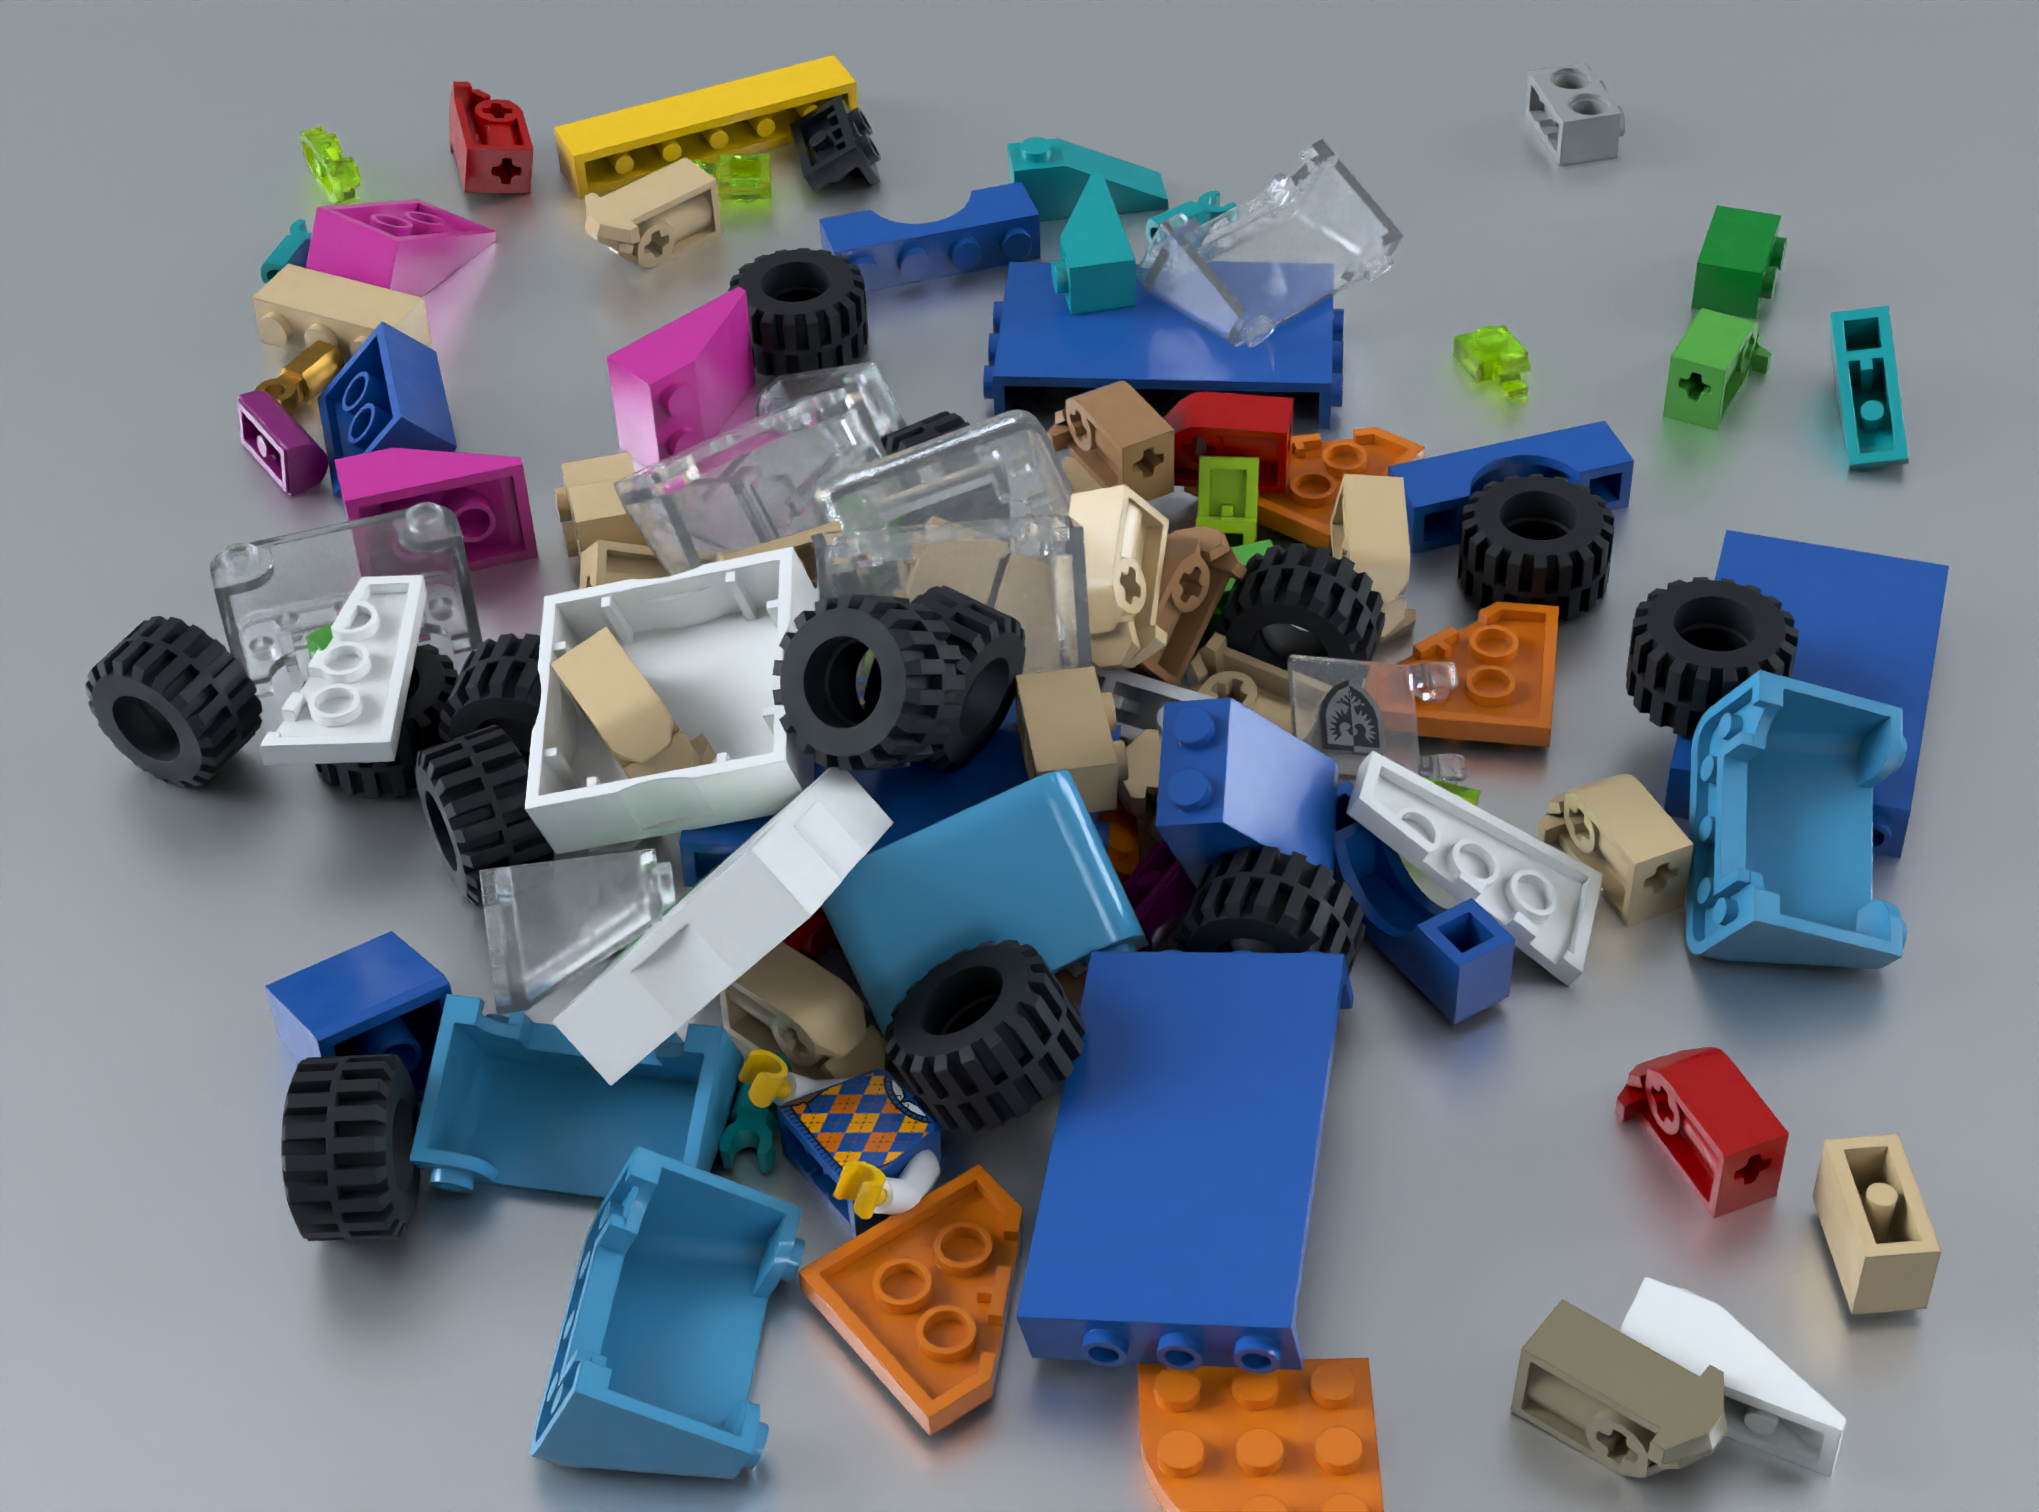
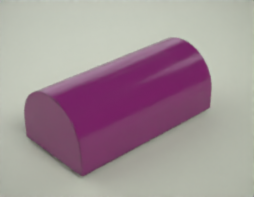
M252 391L238 395L240 440L245 448L291 497L316 487L323 480L328 470V457L324 450L270 393Z
M1158 842L1122 885L1149 945L1137 950V952L1155 951L1186 913L1197 890L1166 842Z

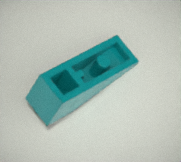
M1033 137L1023 142L1007 143L1009 184L1023 183L1039 213L1040 222L1069 219L1091 173L1096 172L1103 173L1118 214L1168 209V197L1159 172L1061 139L1047 140Z
M1091 173L1059 238L1060 260L1052 261L1051 263L1055 293H1064L1071 315L1136 306L1135 257L1103 173Z
M1889 306L1830 313V350L1849 470L1908 464L1909 456Z

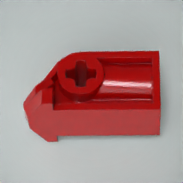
M453 81L449 105V145L451 153L454 152L464 193L530 194L533 146L521 108L509 100H490L491 96L479 89H472L469 82Z
M1195 392L1180 400L1163 418L1174 429V486L1198 487L1200 455L1259 457L1258 492L1286 494L1292 460L1294 398Z
M1704 1047L1681 1050L1635 1066L1629 1073L1627 1084L1617 1097L1616 1115L1622 1123L1637 1117L1640 1119L1713 1219L1777 1196L1789 1133L1733 1061L1721 1049Z

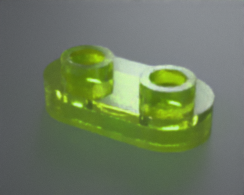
M322 126L301 131L299 135L300 144L306 164L333 204H338L354 199L355 187L361 186L360 174L351 156L344 158L336 135L334 133L327 134Z

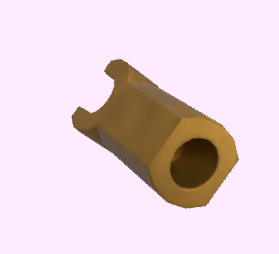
M317 340L284 366L278 378L262 382L256 387L255 391L270 393L293 416L300 408V401L308 402L331 383L345 366L344 359L336 346Z

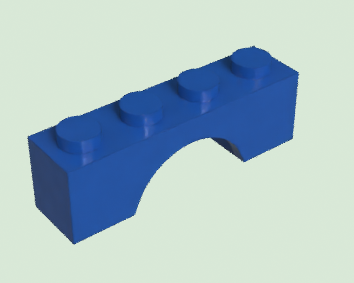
M1022 182L971 191L968 203L963 209L948 218L930 223H899L885 219L871 210L819 219L822 250L831 251L832 255H842L849 259V264H856L861 270V276L864 277L865 292L1009 265V262H1026L1041 259L1040 217Z
M1606 421L1388 466V476L1404 478L1410 553L1415 554L1460 544L1462 513L1464 506L1468 505L1469 497L1475 491H1483L1484 485L1492 481L1503 482L1504 478L1508 476L1529 477L1530 474H1543V477L1554 478L1555 476L1566 478L1568 483H1580L1590 488V495H1599L1606 502V509L1612 511L1629 507L1634 460Z
M1349 780L1337 785L1333 879L1336 882H1345L1353 892L1350 900L1360 903L1364 914L1361 923L1365 925V936L1454 1025L1509 997L1515 938L1473 898L1450 909H1445L1429 899L1411 878L1399 854L1346 813L1354 785Z

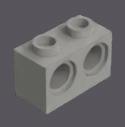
M1586 63L1529 71L1525 116L1559 166L1617 158L1619 137L1625 133V116L1622 108L1616 106L1608 95L1604 83L1601 80L1598 81Z

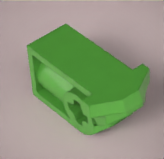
M1701 308L1670 357L1663 416L1717 431L1751 372L1757 371L1766 374L1770 368L1772 353L1761 346L1763 335L1758 333L1759 322Z

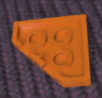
M1377 427L1353 429V439L1322 442L1320 433L1292 436V460L1286 494L1258 492L1257 523L1316 549L1318 546L1330 549L1332 552L1330 520L1343 475L1388 476V466L1424 459L1425 447ZM1184 486V492L1198 497V487Z
M1497 601L1480 610L1478 621L1459 631L1450 626L1413 645L1412 655L1392 666L1383 661L1369 668L1363 682V688L1374 698L1381 710L1385 734L1549 747L1559 606Z
M978 1164L922 1197L920 1202L908 1211L888 1217L798 1271L800 1290L929 1436H932L993 1397L1024 1228L1023 1208Z

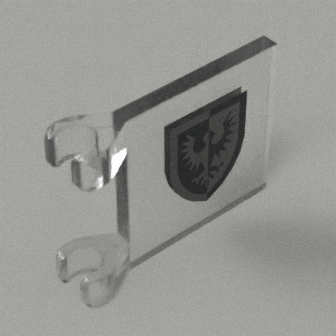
M1295 654L1289 656L1287 667L1292 735L1335 760L1338 765L1339 780L1355 781L1360 764L1372 750L1451 793L1456 791L1457 781L1462 782L1467 778V765L1462 755L1439 754L1420 757L1415 697L1432 703L1445 701L1448 698L1449 689H1455L1459 683L1458 671L1453 663L1440 661L1418 665H1402Z

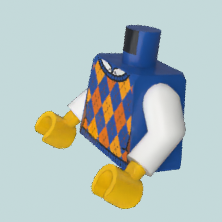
M758 1049L749 1053L738 1074V1079L744 1084H751L748 1091L750 1101L759 1108L768 1107L772 1102L779 1106L777 1110L783 1155L854 1237L891 1215L908 1211L918 1204L922 1197L932 1192L943 1170L939 1131L943 1127L938 1121L935 1122L918 1097L916 1095L911 1097L888 1071L875 1069L854 1078L814 1080L788 1072L786 1063L770 1051Z

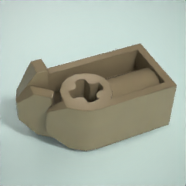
M1563 1299L1521 1349L1510 1411L1621 1475L1646 1478L1666 1469H1682L1711 1455L1727 1434L1728 1426L1724 1411L1723 1371L1709 1365L1699 1377Z

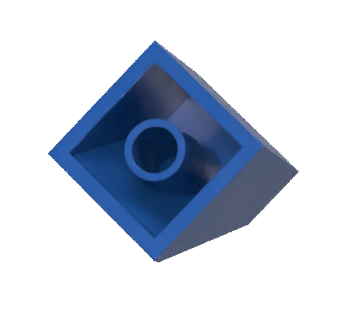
M1231 697L1164 703L1155 827L1196 889L1208 866L1213 867L1216 858L1224 853L1234 856L1238 848L1248 846L1252 847L1256 852H1261L1264 846L1278 847L1281 853L1292 855V852L1295 851L1307 856V862L1315 866L1323 864L1333 871L1338 765L1335 760Z
M393 931L265 986L277 1032L297 1065L307 1057L397 1054L410 1075L417 1103L423 1100L446 995L452 994L445 975Z

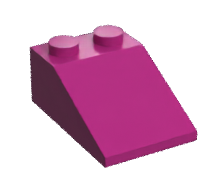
M419 199L321 206L316 209L306 268L423 297L496 241L497 231Z
M741 287L723 294L607 356L619 447L624 452H630L633 458L661 477L706 453L756 382L746 290Z
M388 448L334 459L361 577L423 575L424 581L539 557L521 457Z

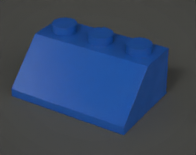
M382 321L317 398L333 494L341 500L343 498L334 459L388 448L455 452L457 448L436 351Z

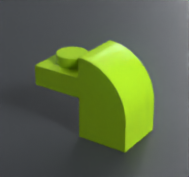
M1200 455L1198 514L1195 527L1205 526L1222 531L1230 547L1257 542L1259 457Z

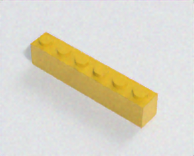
M830 55L554 127L560 171L581 200L585 199L584 196L592 192L600 195L620 189L685 157L701 168L794 143L789 125L833 98L841 95L851 111L857 108V82L836 56Z

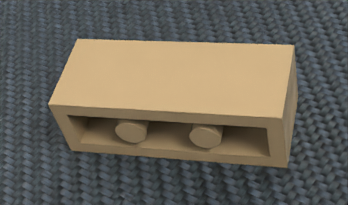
M287 264L251 297L262 342L303 352L317 340L336 346L341 352L345 364L382 321L427 347L432 343L424 298Z

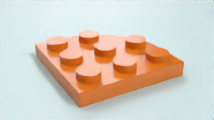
M1369 1358L1304 1359L1303 1370L1277 1369L1275 1372L1268 1374L1250 1373L1239 1367L1200 1366L1197 1369L1185 1371L1172 1369L1163 1364L1138 1363L1142 1463L1153 1494L1165 1512H1384Z

